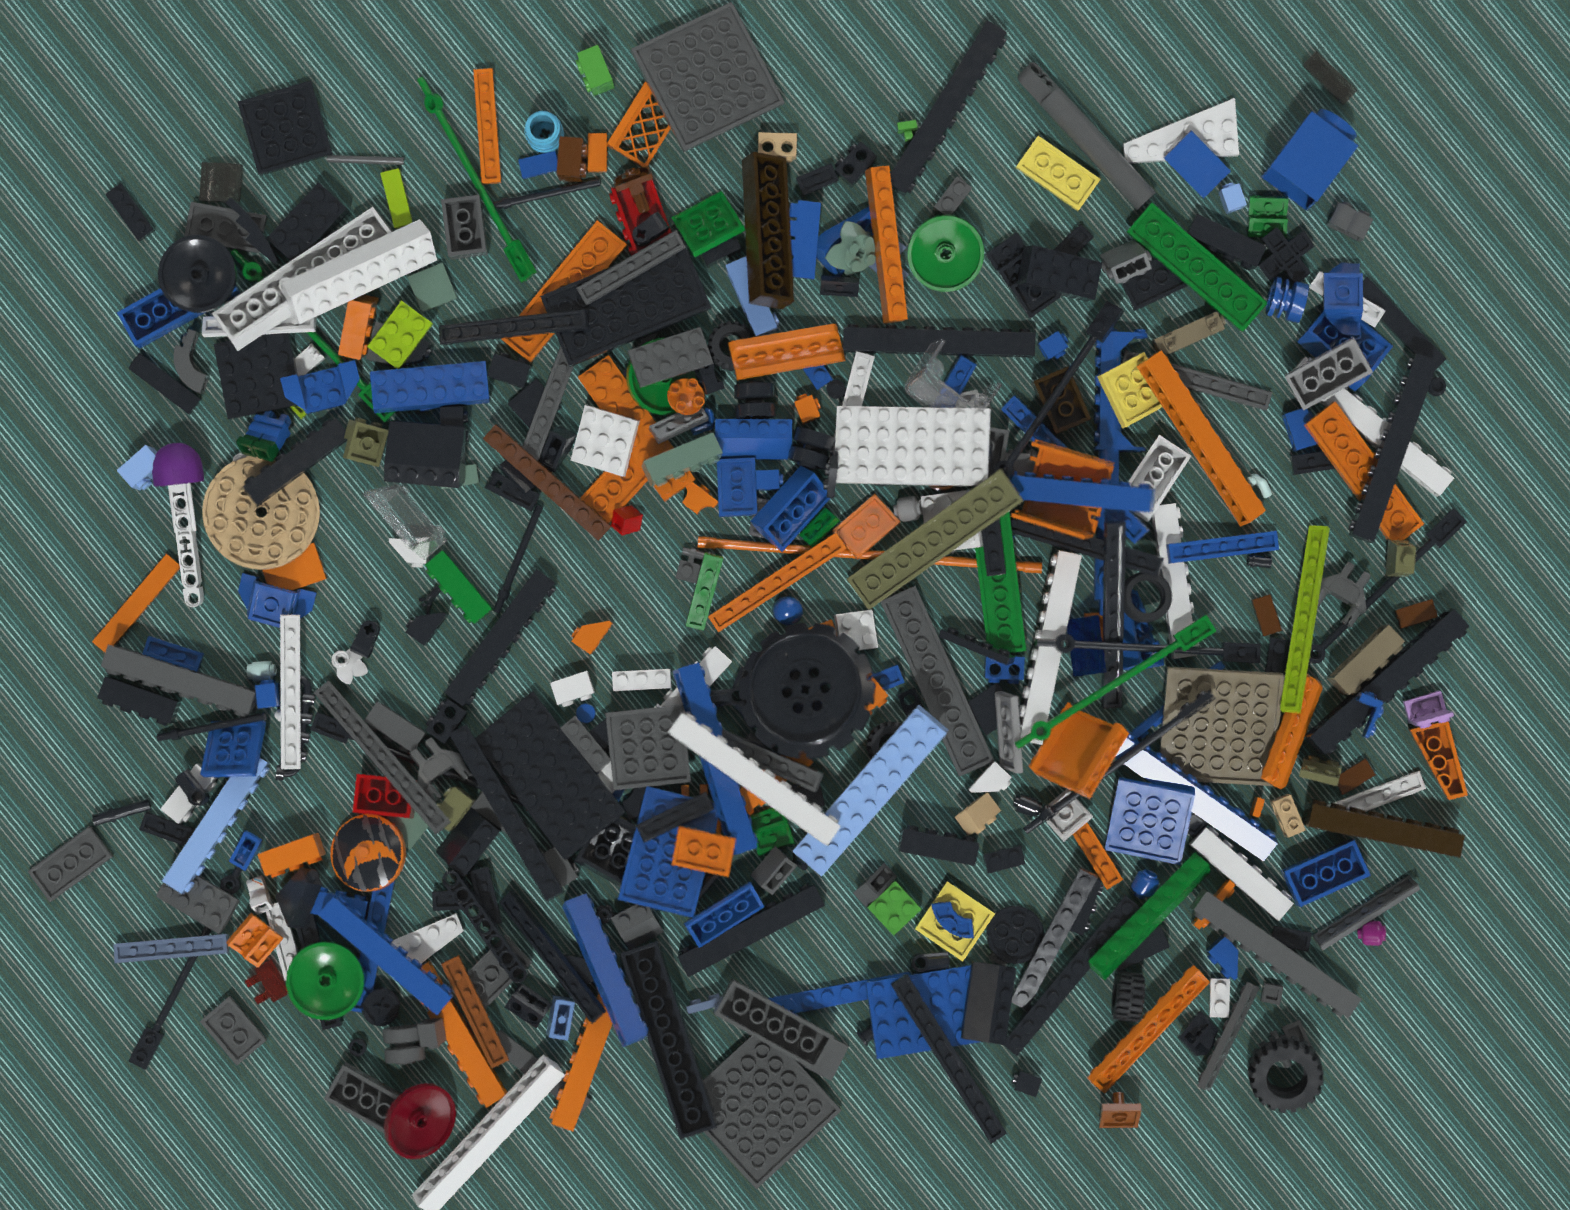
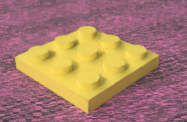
M1145 352L1097 376L1122 428L1128 427L1162 408L1159 400L1136 367L1147 359Z
M946 881L932 903L950 901L953 910L963 918H971L974 938L958 937L945 930L935 918L931 905L915 927V930L961 961H964L995 913Z

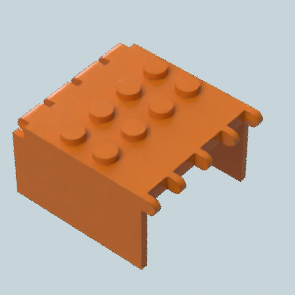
M1035 439L1031 446L1039 448L1037 457L1030 456L1029 459L1035 461L1033 473H1036V477H1043V474L1055 475V479H1062V476H1072L1075 481H1081V478H1091L1095 483H1100V480L1104 478L1111 479L1114 463L1109 460ZM1025 500L1022 511L1015 509L1011 517L1082 539H1088L1094 536L1099 521L1092 517L1093 515L1100 517L1102 508Z

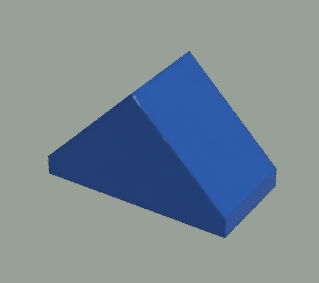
M245 830L229 862L246 871L261 849L262 839Z

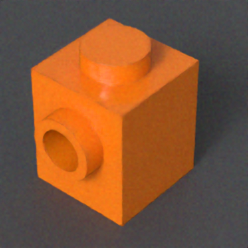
M807 394L796 397L797 401L794 402L802 425L820 418L818 409H821L817 398L813 399L812 395L807 396Z

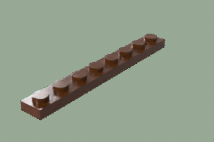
M497 424L485 435L483 440L595 539L599 541L611 528V525Z

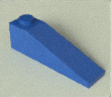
M869 207L818 236L816 258L833 276L840 277L844 270L831 266L825 259V256L831 247L841 243L840 231L844 222L857 223L865 232L869 231L873 235Z
M1132 590L1131 600L1133 605L1140 612L1146 613L1138 591ZM1124 613L1123 643L1160 645L1159 641L1154 640L1151 633L1154 629L1151 624L1134 621ZM1123 651V670L1132 669L1157 652ZM1163 658L1148 668L1163 666Z

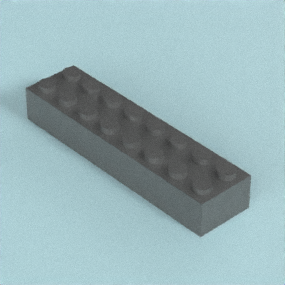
M107 646L101 667L106 668L105 672L113 675L124 674L123 678L131 681L143 680L142 684L150 687H157L159 685L161 686L160 690L169 693H176L177 691L180 692L179 696L187 699H194L196 697L198 698L197 702L206 705L214 703L216 704L215 708L224 711L233 709L235 710L234 714L245 717L256 712L257 699L254 689L146 656L121 646Z

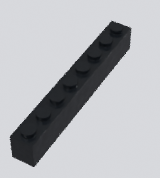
M536 569L444 693L462 706L470 705L476 698L474 693L477 689L481 690L487 683L486 677L489 673L493 674L499 667L497 662L500 658L505 659L509 654L510 649L508 648L512 642L516 644L522 636L521 630L524 627L528 628L534 620L531 618L535 612L539 613L544 607L545 603L543 601L547 596L550 598L557 588L554 586L557 583Z
M807 883L799 888L800 891L793 895L790 892L782 897L783 900L776 904L773 901L765 905V910L754 913L748 919L735 925L700 948L698 945L693 948L689 945L681 949L678 959L687 976L690 977L825 906L814 884L810 886Z

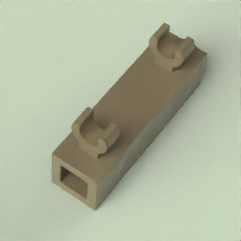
M1214 312L1154 339L1152 343L1156 352L1162 350L1167 356L1223 331L1226 323L1222 315Z

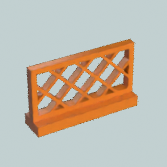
M646 81L607 142L609 148L616 150L641 167L649 165L671 129L668 124L667 128L658 130L656 119L665 117L664 115L655 117L653 106H657L658 103L652 104V92ZM651 107L653 117L642 120L641 110ZM654 120L656 131L645 133L643 122ZM641 123L643 134L632 136L630 129L632 125ZM657 133L658 143L648 146L646 136ZM644 136L646 147L635 149L633 139ZM631 139L633 150L624 151L619 148L622 141ZM647 149L648 159L643 163L638 160L636 152Z

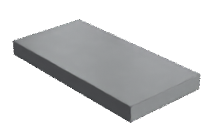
M1003 691L995 692L1000 767L1014 773H1023L1021 748L1017 749L1014 744L1021 739L1018 696Z

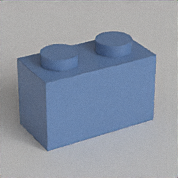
M553 995L546 1030L549 1038L568 1040L575 1005L572 998Z

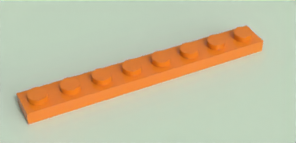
M837 532L833 533L708 615V618L719 633L847 549Z

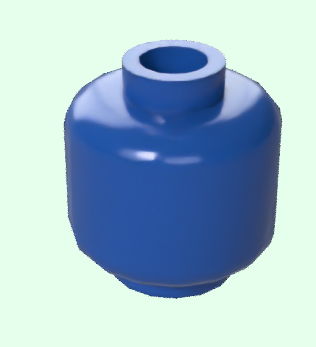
M1147 869L1139 871L1131 884V888L1135 892L1134 895L1140 899H1145V897L1151 898L1160 883L1157 879L1158 876Z

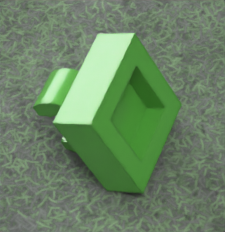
M916 120L897 123V133H904L905 142L911 141L913 139L912 132L917 131Z

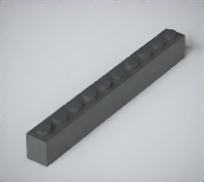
M1203 888L1189 907L1194 910L1193 915L1201 921L1203 918L1208 920V926L1216 931L1219 929L1224 931L1225 934L1223 936L1231 942H1234V940L1240 942L1239 947L1247 953L1250 950L1256 954L1254 958L1263 964L1266 961L1270 963V969L1280 975L1283 972L1287 975L1285 978L1293 985L1298 983L1303 986L1300 990L1309 996L1312 993L1318 997L1316 1001L1325 1007L1329 1004L1333 1007L1332 1012L1339 1017L1344 1015L1349 1018L1362 1000Z

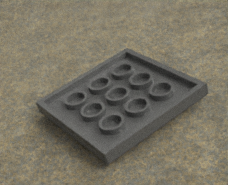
M683 705L606 713L614 790L691 782L687 746L667 733L679 715L683 713Z

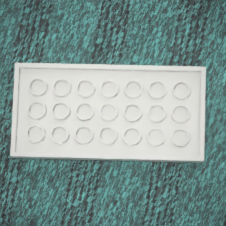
M837 406L835 451H838V470L836 483L977 486L988 478L991 409Z

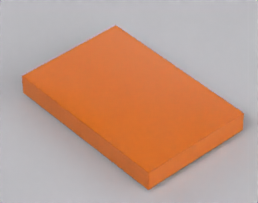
M874 494L834 528L832 533L837 532L847 549L858 560L900 524L901 521Z
M311 543L292 562L278 568L262 570L267 584L291 591L327 579L315 543Z
M679 826L672 865L729 877L736 838Z

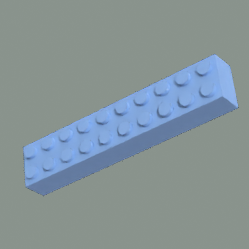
M918 705L824 813L827 817L830 814L839 820L837 824L841 826L828 846L807 833L792 852L822 877L946 735L948 729L923 707Z

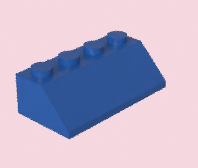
M715 419V437L723 452L719 459L755 458L789 460L788 455L792 446V419Z
M800 466L750 522L762 536L783 552L830 498H827V490H823V483L815 473Z
M747 882L694 915V918H690L683 923L700 948L764 908V905L752 884Z

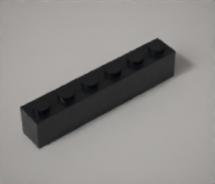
M337 418L325 421L321 425L323 428L319 431L313 430L306 436L307 439L304 442L300 443L299 441L290 448L291 451L286 455L285 453L280 454L275 458L276 462L271 466L269 464L265 465L259 470V475L255 478L252 475L244 481L243 490L256 507L263 504L347 442L348 439L344 438L346 430Z

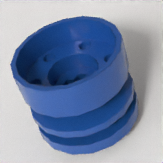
M1276 276L1267 294L1266 316L1271 317L1275 310V318H1279L1282 312L1285 311L1286 321L1299 323L1305 309L1309 285L1296 281L1290 289L1289 279H1285L1281 286L1282 278Z

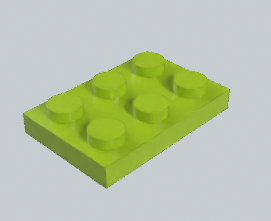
M401 300L367 347L396 369H400L432 327L433 323Z

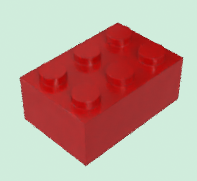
M357 774L353 813L414 818L415 810L386 777Z

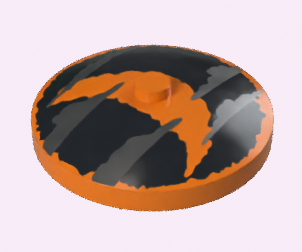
M372 814L355 816L346 821L333 838L330 851L332 867L337 877L352 889L365 892L381 890L390 885L403 869L406 859V845L403 835L393 822L382 816Z

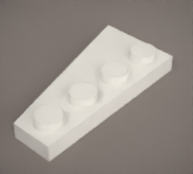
M456 913L393 940L392 943L396 947H403L408 952L407 956L412 960L415 958L422 963L461 934L464 928Z

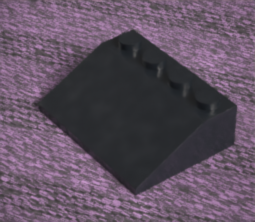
M390 420L384 461V481L460 488L465 483L466 427Z
M619 817L580 849L574 862L621 888L636 826Z

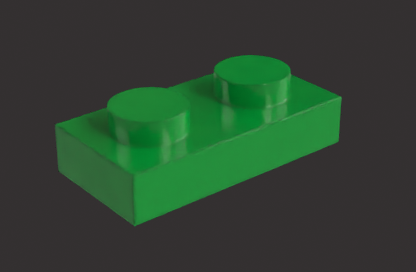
M825 507L799 536L811 547H814L840 520Z

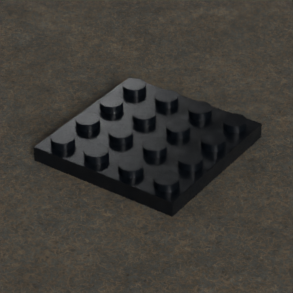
M311 80L238 101L259 176L333 155Z
M290 333L263 334L239 351H237L231 341L214 344L229 420L260 414L265 411L297 406L284 396L280 378L296 374L298 376Z

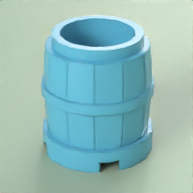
M537 111L526 121L524 132L528 144L533 150L543 154L558 150L559 136L564 137V130L557 116L548 111ZM542 130L550 131V134H548L549 138L540 137Z

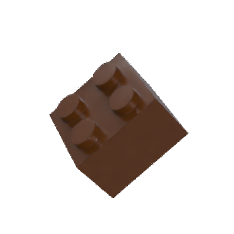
M559 136L556 174L559 181L581 183L583 178H586L587 166H585L584 159L588 158V147L584 143L583 138Z

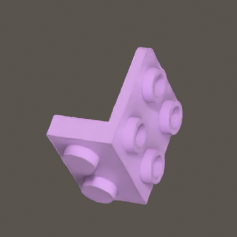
M1440 690L1403 701L1408 723L1415 725V727L1427 728L1431 726L1432 722L1444 723L1450 721V717L1454 716L1452 711L1446 709Z

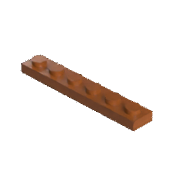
M458 955L443 962L441 966L491 1069L510 1060L460 956Z

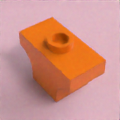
M691 482L686 486L687 495L682 504L697 515L705 507L715 509L718 505V501L709 495L710 490L701 484L699 487L694 482Z

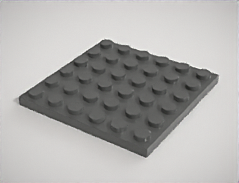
M732 2L630 50L683 153L785 103Z
M752 1035L704 1079L719 1125L717 1128L704 1133L756 1190L842 1111L797 1060Z

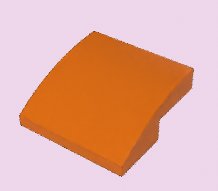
M250 913L226 943L229 947L240 953L244 959L259 968L283 940V937L257 916Z

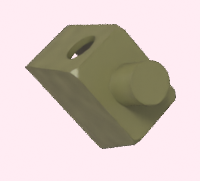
M1388 540L1386 576L1407 577L1414 574L1415 545L1406 540Z

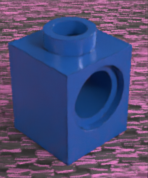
M756 470L757 491L779 490V486H783V474H779V470Z

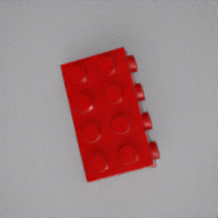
M652 179L642 183L645 197L650 207V210L645 213H639L629 188L617 192L616 188L612 187V193L609 194L612 204H617L619 211L615 213L618 221H623L625 229H622L625 240H630L631 247H628L631 256L671 233L669 228L663 235L655 238L645 246H639L633 240L634 228L656 212H659L669 226ZM638 233V238L644 239L645 235Z

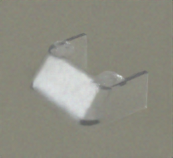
M945 341L932 342L906 381V393L927 408L987 409L1002 384L987 385L983 393H976L971 396L969 401L940 380L944 372V366L936 356Z

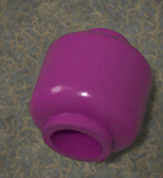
M1369 921L1358 928V939H1362V943L1365 946H1380L1383 941H1386V926H1383L1380 921Z

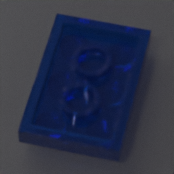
M1099 615L1069 619L1067 634L1078 641L1102 642ZM1073 648L1070 652L1073 677L1106 673L1104 650Z

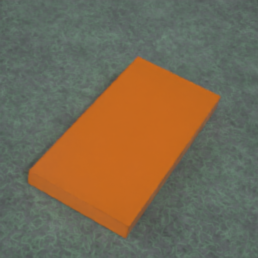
M631 455L626 476L622 477L604 471L581 496V499L610 523L613 510L625 507L648 480L641 467Z

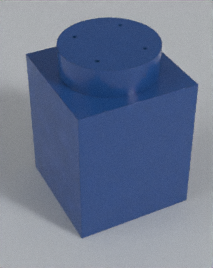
M1319 109L1316 114L1311 111L1283 146L1261 178L1307 211L1319 200L1357 149L1358 145L1353 142L1357 134L1346 121L1336 114L1325 109Z

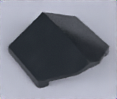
M1199 1011L1182 1027L1178 1039L1195 1056L1207 1055L1213 1048L1218 1029Z

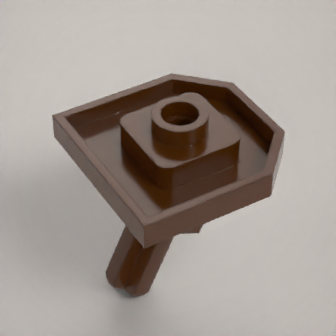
M649 167L630 168L613 179L617 192L629 188L639 213H645L650 210L642 186L643 182L653 179Z

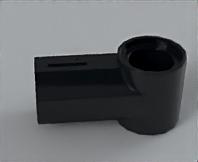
M189 769L181 772L174 779L188 797L191 805L204 806L209 802L210 795L208 791L203 789ZM198 792L202 794V800L199 803L195 799V795Z
M948 952L916 953L911 957L910 965L918 972L949 969ZM921 957L924 959V965L918 968L915 966V961Z

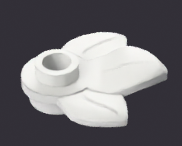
M350 649L347 651H337L333 654L332 665L337 669V677L343 683L350 685L353 676L359 677L368 673L366 665L361 661L362 656L351 652ZM343 658L345 662L339 663L337 660Z

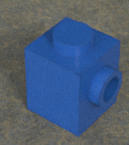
M1057 331L1039 342L1037 346L1048 361L1053 357L1058 359L1065 355V350L1068 348L1067 343L1069 342L1063 333L1060 334Z

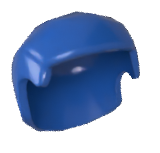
M783 596L774 602L772 608L773 616L779 623L788 626L796 624L801 620L803 608L797 599L792 596Z

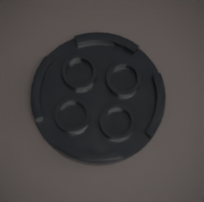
M1008 906L997 911L986 930L987 944L992 953L1000 960L1012 964H1020L1031 960L1044 936L1043 925L1038 916L1031 910L1021 906Z

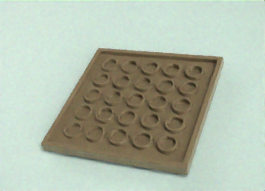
M1167 667L1162 726L1178 715V712L1181 711V706L1187 702H1190V704L1194 702L1200 692L1204 690L1206 692L1211 691L1216 699L1188 720L1182 721L1164 734L1160 740L1159 752L1167 758L1166 761L1171 764H1177L1182 768V772L1186 775H1193L1197 778L1198 782L1273 786L1261 779L1262 769L1269 757V751L1274 744L1276 732L1279 730L1284 674Z

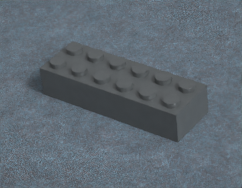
M732 978L713 1011L714 1015L815 1071L834 1039L833 1034Z

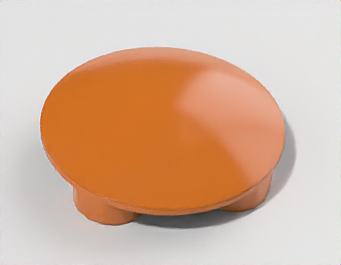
M681 378L670 385L667 399L672 409L677 413L692 415L697 413L704 405L705 394L696 379Z

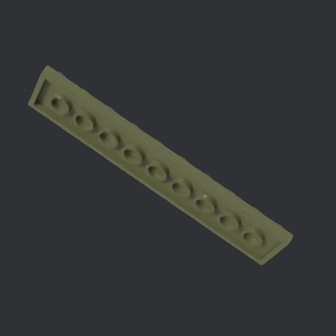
M1000 469L847 578V581L868 610H870L1023 502L1024 499L1003 470Z

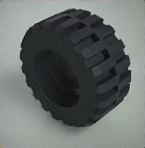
M1280 1035L1279 1039H1275V1036L1269 1038V1042H1261L1260 1048L1254 1049L1252 1052L1253 1057H1250L1248 1062V1077L1254 1096L1259 1098V1102L1263 1106L1267 1104L1268 1109L1275 1111L1276 1108L1279 1109V1113H1286V1110L1294 1113L1297 1112V1108L1301 1107L1302 1110L1307 1108V1103L1310 1102L1312 1104L1316 1100L1315 1095H1320L1322 1091L1321 1086L1324 1084V1072L1316 1050L1309 1046L1307 1041L1303 1039L1299 1041L1298 1037L1293 1035L1291 1039L1287 1038L1286 1035ZM1281 1060H1293L1302 1065L1304 1075L1294 1086L1287 1088L1277 1087L1271 1084L1267 1077L1271 1066Z

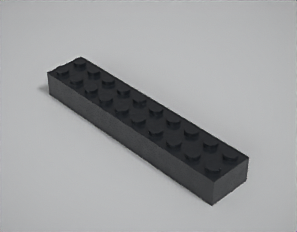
M1455 609L1445 610L1394 655L1384 667L1379 668L1369 681L1360 685L1361 689L1356 694H1350L1310 729L1304 738L1318 754H1331L1338 748L1336 744L1341 740L1343 742L1352 735L1351 731L1356 727L1357 729L1362 727L1367 722L1365 719L1371 714L1373 707L1355 700L1358 693L1364 694L1367 691L1376 695L1375 699L1383 703L1390 702L1395 697L1394 693L1397 690L1405 689L1410 684L1409 680L1412 677L1416 678L1424 672V666L1433 664L1439 658L1437 655L1440 652H1446L1453 646L1452 642L1455 639H1461L1467 634L1466 629L1470 627Z
M659 941L620 953L635 1002L640 1010L641 1020L646 1023L648 1028L647 1039L679 1139L682 1140L717 1128L719 1125Z

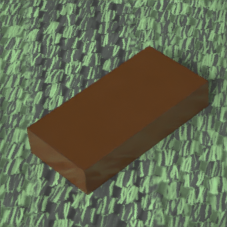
M1271 595L1251 600L1262 637L1282 631Z
M1433 599L1394 610L1400 629L1438 617Z
M1364 758L1341 772L1337 788L1344 795L1376 774Z

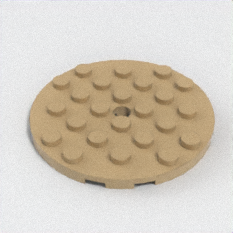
M246 456L245 458L233 461L221 469L211 481L205 493L202 509L203 522L211 543L226 559L245 568L268 570L292 562L308 548L318 528L320 516L318 497L311 481L304 473L258 507L243 490L246 479L252 475L255 478L260 474L259 470L267 464L271 466L276 462L275 459L271 462L259 459L258 457ZM259 507H263L267 510V514L260 518L256 515V510Z

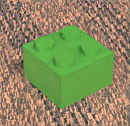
M598 45L577 53L576 65L580 75H585L582 79L587 92H592L594 97L614 88L613 80Z
M895 880L876 900L867 906L893 936L922 910Z

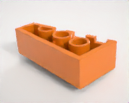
M1449 721L1431 723V726L1427 728H1420L1418 726L1408 729L1446 799L1451 800L1468 796Z

